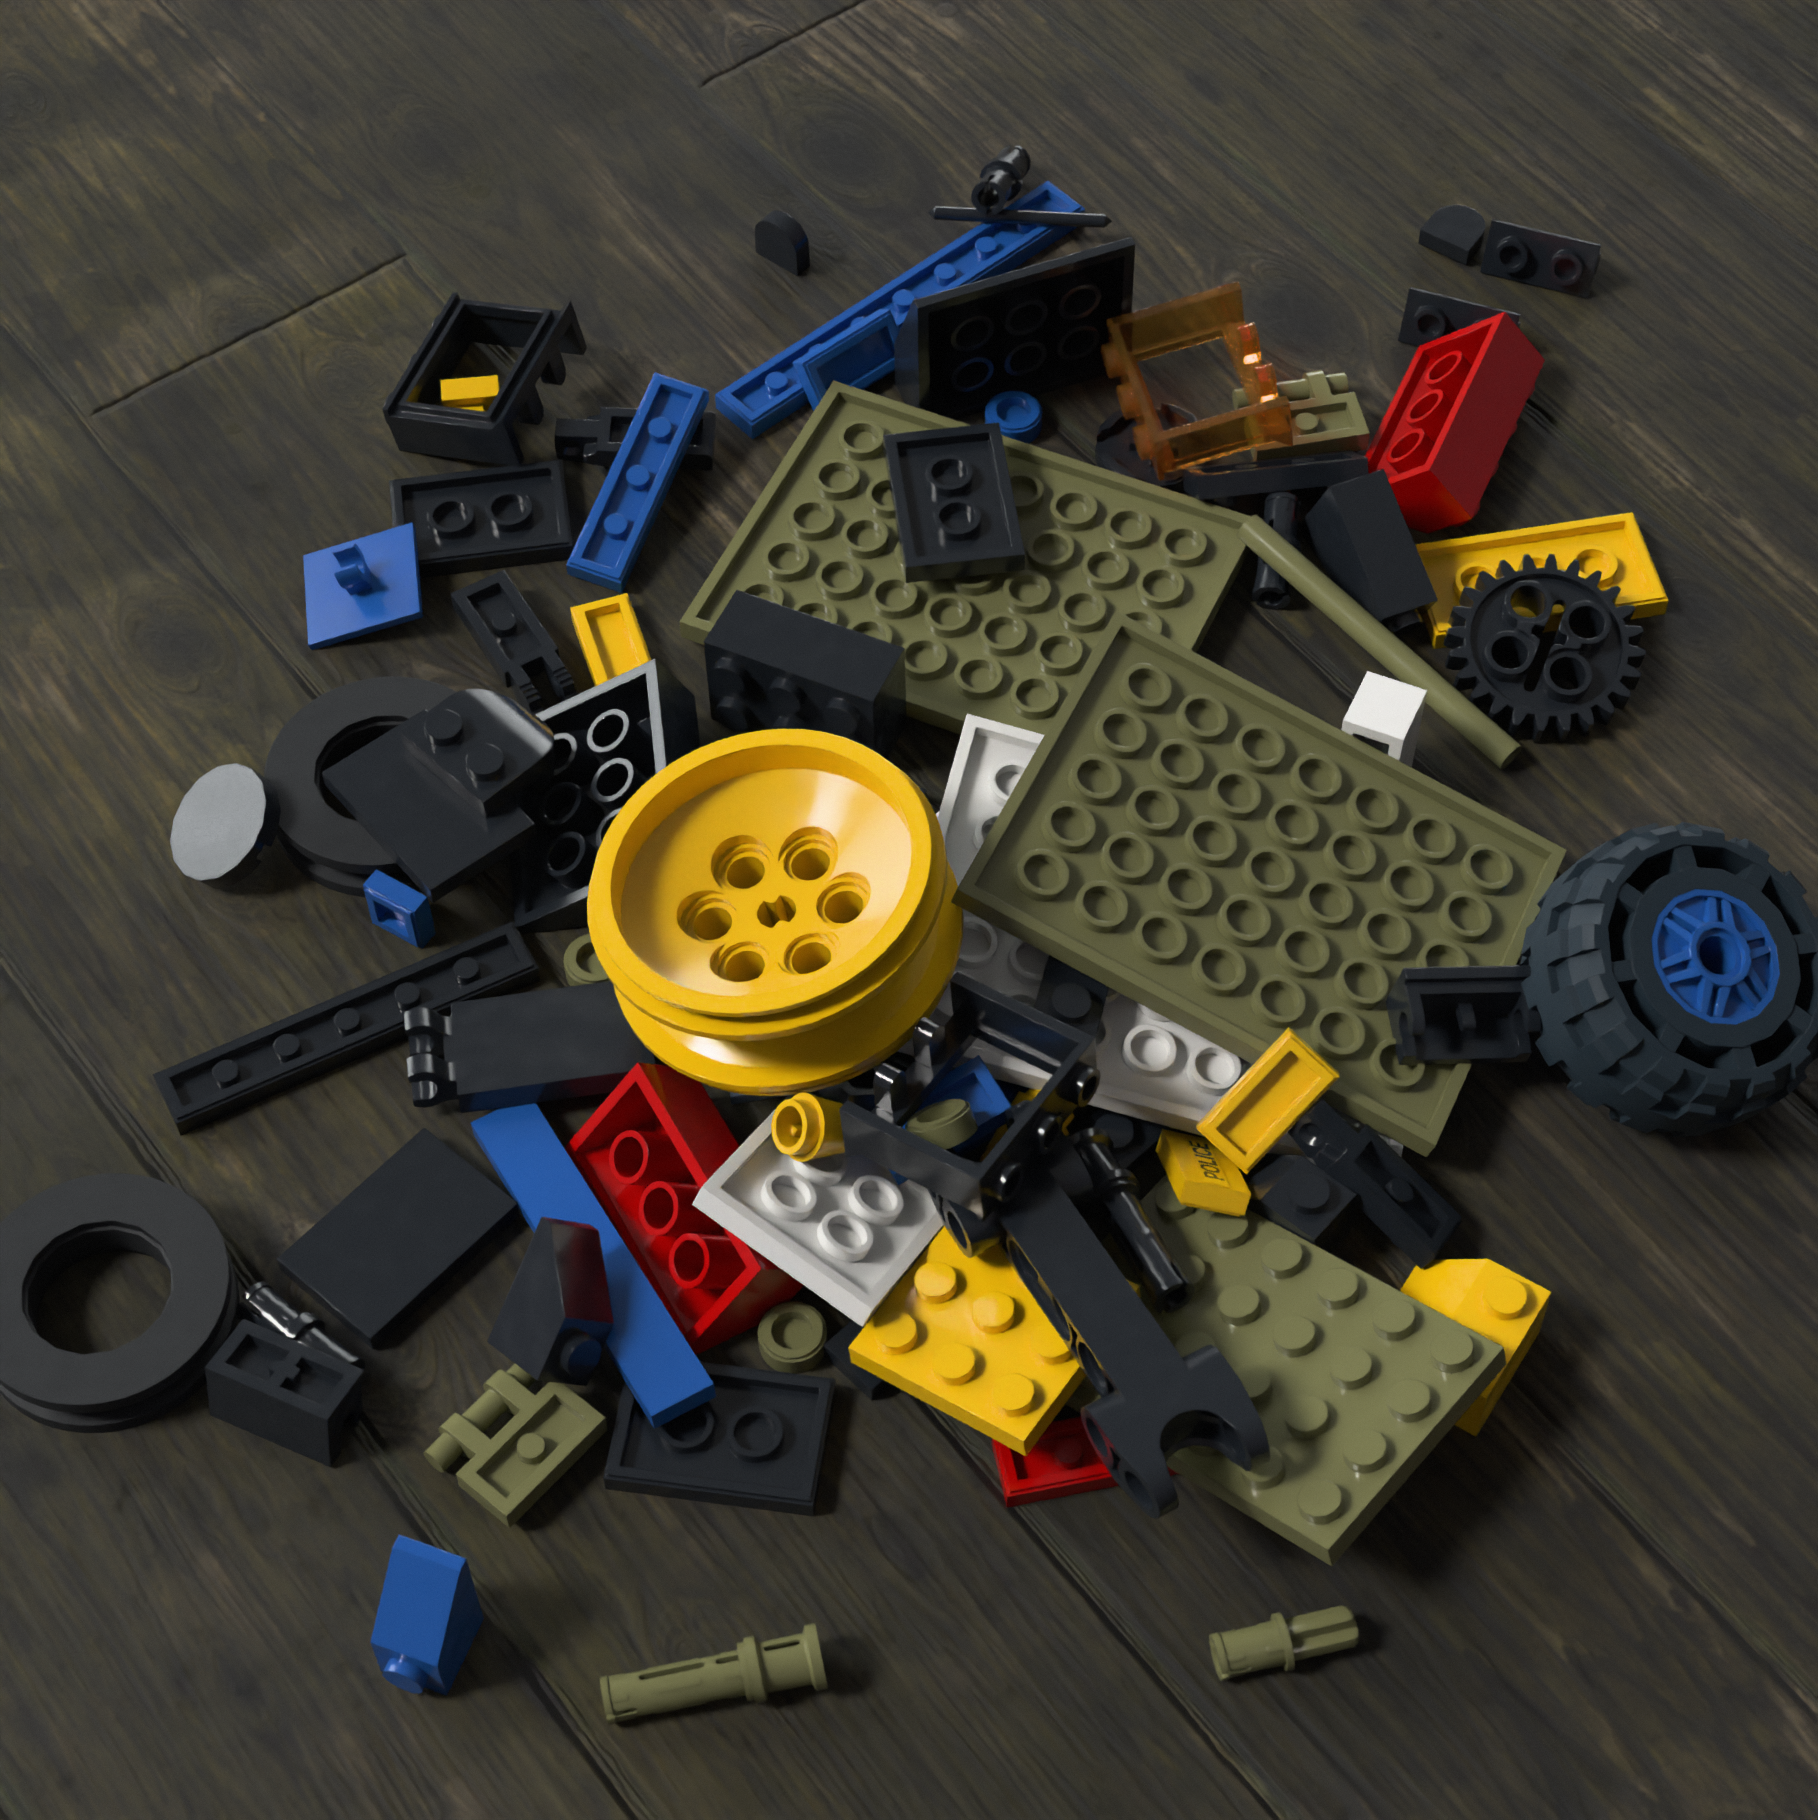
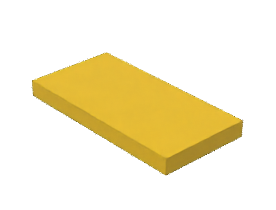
M1633 512L1415 544L1438 599L1423 615L1434 649L1446 647L1443 645L1448 628L1452 627L1448 624V620L1453 606H1460L1458 602L1465 586L1475 589V583L1481 571L1489 573L1496 579L1495 573L1501 560L1507 561L1515 571H1518L1524 554L1530 555L1536 568H1543L1548 555L1554 554L1558 570L1566 571L1574 559L1579 560L1578 576L1584 579L1597 570L1601 571L1602 575L1597 587L1605 591L1611 587L1619 586L1621 591L1615 606L1634 605L1635 611L1631 619L1665 614L1668 605V598ZM1557 604L1552 607L1544 632L1557 631L1564 613V608L1561 605ZM1513 608L1522 617H1537L1527 608Z

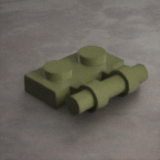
M1322 370L1304 372L1302 379L1275 383L1272 377L1254 380L1253 386L1233 389V406L1236 412L1243 411L1242 428L1253 460L1368 449L1370 432L1355 392L1348 393L1349 387L1346 373L1340 372L1325 375Z
M515 1363L506 1372L501 1369L497 1370L483 1384L485 1393L462 1415L453 1413L439 1427L441 1436L423 1452L427 1461L439 1472H444L460 1455L469 1458L470 1460L456 1473L459 1487L509 1529L608 1430L606 1417L564 1383L549 1382L534 1395L528 1389L537 1380ZM504 1412L515 1415L492 1439L484 1434Z

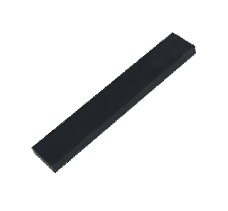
M510 922L157 1072L153 1076L181 1136L408 1038L409 1036H406L404 1012L410 1009L429 1008L443 1016L449 1017L451 1016L450 1003L508 995L540 981L539 969L514 923Z

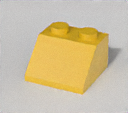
M1490 1259L1432 1260L1422 1269L1416 1265L1400 1291L1504 1347L1505 1367L1454 1424L1476 1437L1539 1334L1551 1291Z

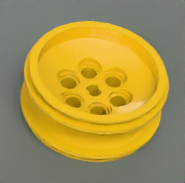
M771 729L735 735L698 748L659 771L626 802L607 830L597 853L587 898L588 927L596 955L602 968L614 985L616 997L627 1022L645 1047L662 1062L692 1079L724 1091L754 1096L795 1095L834 1086L859 1076L896 1053L912 1038L917 1023L923 1017L929 1018L938 1006L959 959L964 924L963 908L951 903L958 885L947 860L946 846L940 824L930 802L921 789L906 773L866 746L845 737L806 729Z

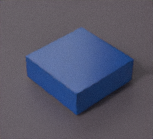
M376 869L363 884L372 923L417 948L421 947L423 949L436 933L428 897Z

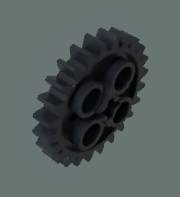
M1524 554L1518 571H1515L1507 561L1501 560L1495 573L1496 579L1489 573L1481 571L1475 583V589L1465 586L1458 602L1460 606H1453L1448 620V624L1452 627L1448 628L1443 643L1444 646L1453 650L1448 653L1445 668L1461 670L1457 673L1453 686L1458 691L1472 688L1473 692L1469 700L1478 708L1483 705L1490 708L1488 717L1496 723L1502 717L1509 720L1508 735L1514 737L1519 732L1522 725L1530 727L1534 743H1539L1545 728H1552L1559 743L1565 742L1571 725L1583 737L1589 736L1594 725V719L1606 726L1610 723L1615 712L1614 707L1624 709L1631 696L1629 690L1635 689L1642 673L1636 668L1640 667L1646 650L1635 645L1639 643L1644 630L1640 626L1627 625L1635 611L1634 605L1615 606L1621 588L1614 586L1605 591L1599 589L1597 586L1601 579V571L1593 572L1586 579L1578 576L1579 560L1574 559L1566 571L1558 570L1554 554L1548 555L1543 568H1536L1530 555ZM1557 604L1561 605L1564 608V613L1549 649L1547 659L1535 690L1528 692L1524 689V683L1552 607ZM1513 608H1527L1537 617H1522ZM1570 628H1584L1594 638L1579 637ZM1493 658H1508L1518 668H1503ZM1557 677L1564 678L1570 681L1576 689H1562L1555 685L1551 679Z

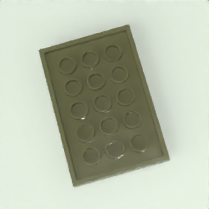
M1166 1174L1140 1202L1170 1248L1180 1268L1193 1283L1195 1293L1192 1299L1177 1311L1166 1313L1163 1310L1162 1313H1158L1146 1294L1143 1285L1133 1273L1114 1242L1111 1233L1102 1240L1101 1244L1124 1277L1140 1286L1141 1301L1181 1357L1209 1344H1212L1220 1351L1242 1381L1262 1421L1271 1455L1269 1462L1252 1471H1245L1230 1461L1221 1451L1208 1446L1193 1445L1179 1449L1168 1458L1166 1465L1328 1565L1333 1566L1505 1367L1504 1347L1249 1209H1246L1244 1216L1240 1215L1238 1217L1181 1205ZM1085 1376L1065 1405L1080 1413L1082 1407L1100 1399L1101 1396L1088 1377Z

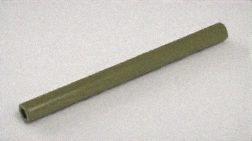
M1253 515L1245 521L1237 533V538L1401 682L1427 690L1425 703L1500 769H1504L1517 757L1522 749L1518 742L1258 515Z

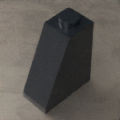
M1384 469L1330 486L1299 524L1304 538L1333 582L1395 636L1407 633L1421 626L1424 623L1422 616L1438 599Z

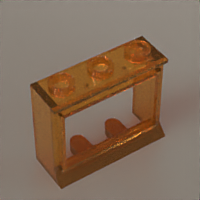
M1238 281L1106 319L1109 343L1101 345L1104 365L1110 379L1118 376L1122 385L1116 386L1122 413L1125 419L1135 417L1138 426L1132 427L1138 455L1141 461L1151 459L1159 481L1165 479V473L1277 441L1293 447L1290 403L1286 395L1278 397L1277 380L1271 362L1262 364L1259 335L1255 323L1246 324L1244 321L1242 290ZM1222 337L1250 406L1163 430L1137 362Z

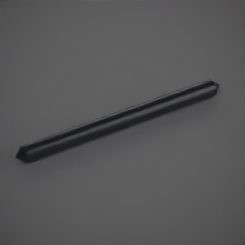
M935 206L928 212L934 220L1093 228H1105L1112 222L1106 214L1002 209L999 213L992 215V209H989L988 214L985 215L976 210V208Z

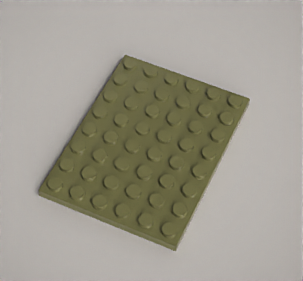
M833 381L681 618V637L704 645V640L735 591L740 590L905 648L906 716L961 735L966 715L971 714L1045 735L1115 611L1197 653L1251 550L1237 538L1239 529L1251 516L1002 435L1025 551V570L906 583L884 456L883 435L970 425Z
M1115 611L963 877L951 903L1251 1064H1254L1290 1027L1339 1072L1340 1077L1318 1100L1323 1099L1333 1108L1365 1125L1368 1124L1374 1130L1427 1157L1439 1140L1472 1063L1399 1065L1395 1049L1396 1039L1392 1035L1385 1001L1403 968L1516 965L1522 953L1526 928L1535 921L1536 916L1541 910L1537 903L1553 883L1567 850Z

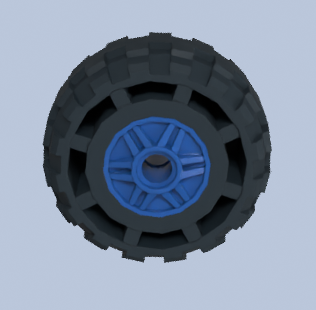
M1686 822L1676 826L1670 825L1660 828L1657 823L1630 829L1590 851L1557 878L1539 900L1537 905L1541 910L1536 916L1535 921L1526 928L1521 953V965H1530L1531 976L1521 982L1528 1008H1537L1541 1017V1037L1535 1042L1548 1066L1556 1063L1571 1080L1567 1085V1089L1587 1106L1591 1105L1593 1108L1604 1105L1610 1109L1609 1117L1611 1120L1644 1133L1657 1129L1659 1132H1672L1673 1137L1700 1136L1714 1130L1736 1125L1758 1114L1789 1095L1808 1077L1805 1070L1818 1058V916L1814 917L1802 897L1808 891L1790 870L1785 873L1784 871L1780 872L1767 861L1770 856L1768 851L1746 838L1740 840L1735 837L1726 841L1725 833L1719 828Z

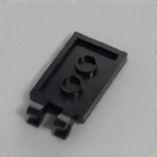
M611 981L450 1003L451 1016L449 1017L443 1016L429 1008H414L404 1012L406 1036H409L410 1057L407 1058L409 1083H412L413 1104L415 1107L427 1108L444 1101L459 1100L461 1113L610 1093L637 1062L655 1064L654 1054L645 1047L627 1022ZM444 1055L445 1061L437 1056Z

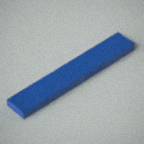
M531 1103L499 1108L471 1122L474 1137L512 1199L518 1203V1208L533 1233H535L541 1217L590 1224L599 1230L614 1321L604 1348L653 1428L655 1429L715 1398L716 1392L711 1378L537 1104Z

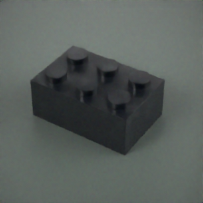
M740 590L735 591L703 642L711 719L720 722L731 730L754 732L771 729H806L826 732L860 743L887 760L907 725L905 648Z

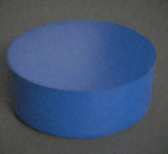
M1002 392L991 398L985 408V424L999 422L1001 435L1028 444L1035 440L1041 432L1042 407L1036 398L1025 392Z

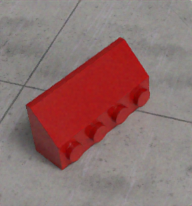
M1506 312L1420 345L1365 455L1368 458V473L1384 469L1408 528L1428 534L1451 525L1454 527L1464 525L1477 514L1481 505L1480 500L1490 478L1499 468L1498 461L1508 439L1517 429L1516 422L1526 400L1535 390L1534 383L1545 359Z
M637 1062L564 1149L695 1355H698L759 1325L762 1317L769 1309L780 1303L789 1302L804 1285L692 1205L705 1182L740 1146L701 1082L679 1073L670 1066Z

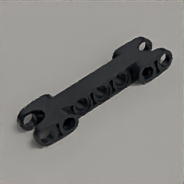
M1024 1100L1005 1109L1007 1129L1012 1126L1031 1101ZM1062 1131L1054 1147L1045 1155L1039 1153L1025 1170L1022 1183L1014 1197L1007 1203L1000 1202L984 1223L977 1220L976 1213L928 1189L943 1225L965 1256L972 1258L992 1247L999 1246L1095 1387L1101 1398L1082 1407L1080 1412L1086 1434L1117 1484L1148 1516L1154 1519L1160 1518L1176 1510L1179 1506L1178 1494L1166 1465L1168 1458L1179 1449L1193 1445L1208 1446L1221 1451L1230 1461L1245 1471H1252L1270 1461V1447L1262 1421L1242 1381L1216 1347L1209 1344L1181 1357L1076 1209V1207L1094 1199V1189L1084 1162ZM952 1148L946 1149V1150L949 1151L950 1153H952V1154H954V1155H956V1156H958V1157H960V1158H962V1159H964V1160H966V1161H968V1162H970V1163H972V1164H974V1165H976V1166H979V1165L982 1163V1162H973V1161H970V1160H968V1159H965V1158L961 1157L959 1154H957Z

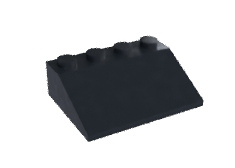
M1131 237L913 300L894 343L895 385L905 404L956 420L985 411L989 400L1002 392L1021 391L1031 396H1036L1129 368L1135 243Z
M656 659L535 714L552 730L556 754L553 763V778L543 792L535 797L527 789H524L512 798L535 823L537 833L536 838L510 854L515 927L522 934L588 926L587 898L589 883L598 850L614 818L639 788L654 775L677 759L701 748L695 695Z

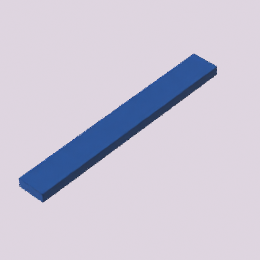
M1046 181L1004 208L1011 210L1085 213L1084 207L1049 181ZM990 222L979 224L715 394L716 409L751 439H754L809 403L792 363L793 361L879 309L891 311L900 332L913 300L1008 273L1077 227Z

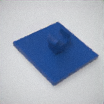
M413 523L303 555L308 646L311 650L423 617L416 527Z

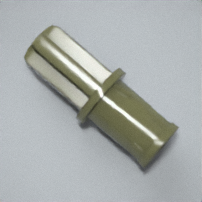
M1342 1605L1286 1619L1283 1618L1280 1612L1271 1614V1621L1242 1629L1209 1634L1211 1655L1220 1681L1282 1666L1285 1671L1294 1670L1295 1661L1353 1648L1359 1642L1355 1617L1348 1607Z

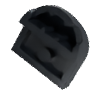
M467 689L456 692L400 732L403 748L485 818L524 789H527L537 797L548 786L554 775L553 763L556 748L554 735L550 727L520 703L494 691Z

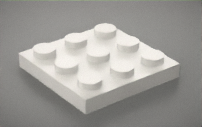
M788 1095L784 1100L791 1099L794 1095ZM774 1110L705 1182L692 1205L863 1327L919 1259L944 1225L927 1188L910 1179L898 1186L888 1168L863 1155L846 1157L845 1153L799 1162L792 1159L788 1154L779 1151L773 1141L771 1131Z

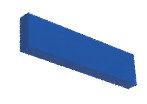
M656 372L654 373L566 564L568 575L620 593L623 592L709 402V392L707 389Z

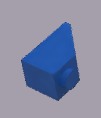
M399 1534L392 1547L370 1643L380 1670L383 1672L382 1675L388 1682L411 1693L419 1694L423 1692L424 1688H428L447 1696L484 1619L468 1562L464 1557Z

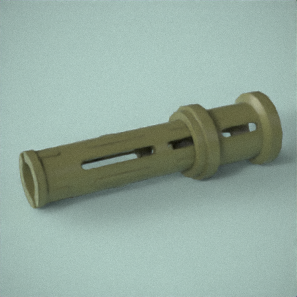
M815 1623L804 1625L803 1632L800 1634L761 1642L754 1635L743 1637V1642L737 1643L736 1650L722 1652L717 1655L683 1660L630 1673L625 1672L600 1677L603 1705L609 1725L636 1717L684 1709L727 1698L732 1699L746 1696L748 1702L755 1700V1703L758 1704L767 1702L769 1693L813 1685L817 1691L828 1689Z

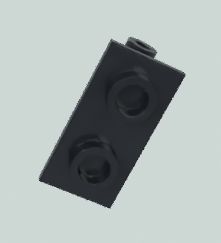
M1492 219L1480 273L1588 298L1594 274H1596L1600 263L1602 244Z
M1410 287L1398 341L1420 346L1503 312H1506L1520 329V314Z

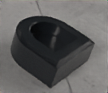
M1449 205L1442 207L1420 229L1418 244L1467 265L1483 244L1485 220L1479 212L1467 206Z
M774 210L756 224V253L797 277L810 266L808 238L803 227L794 217L785 212Z

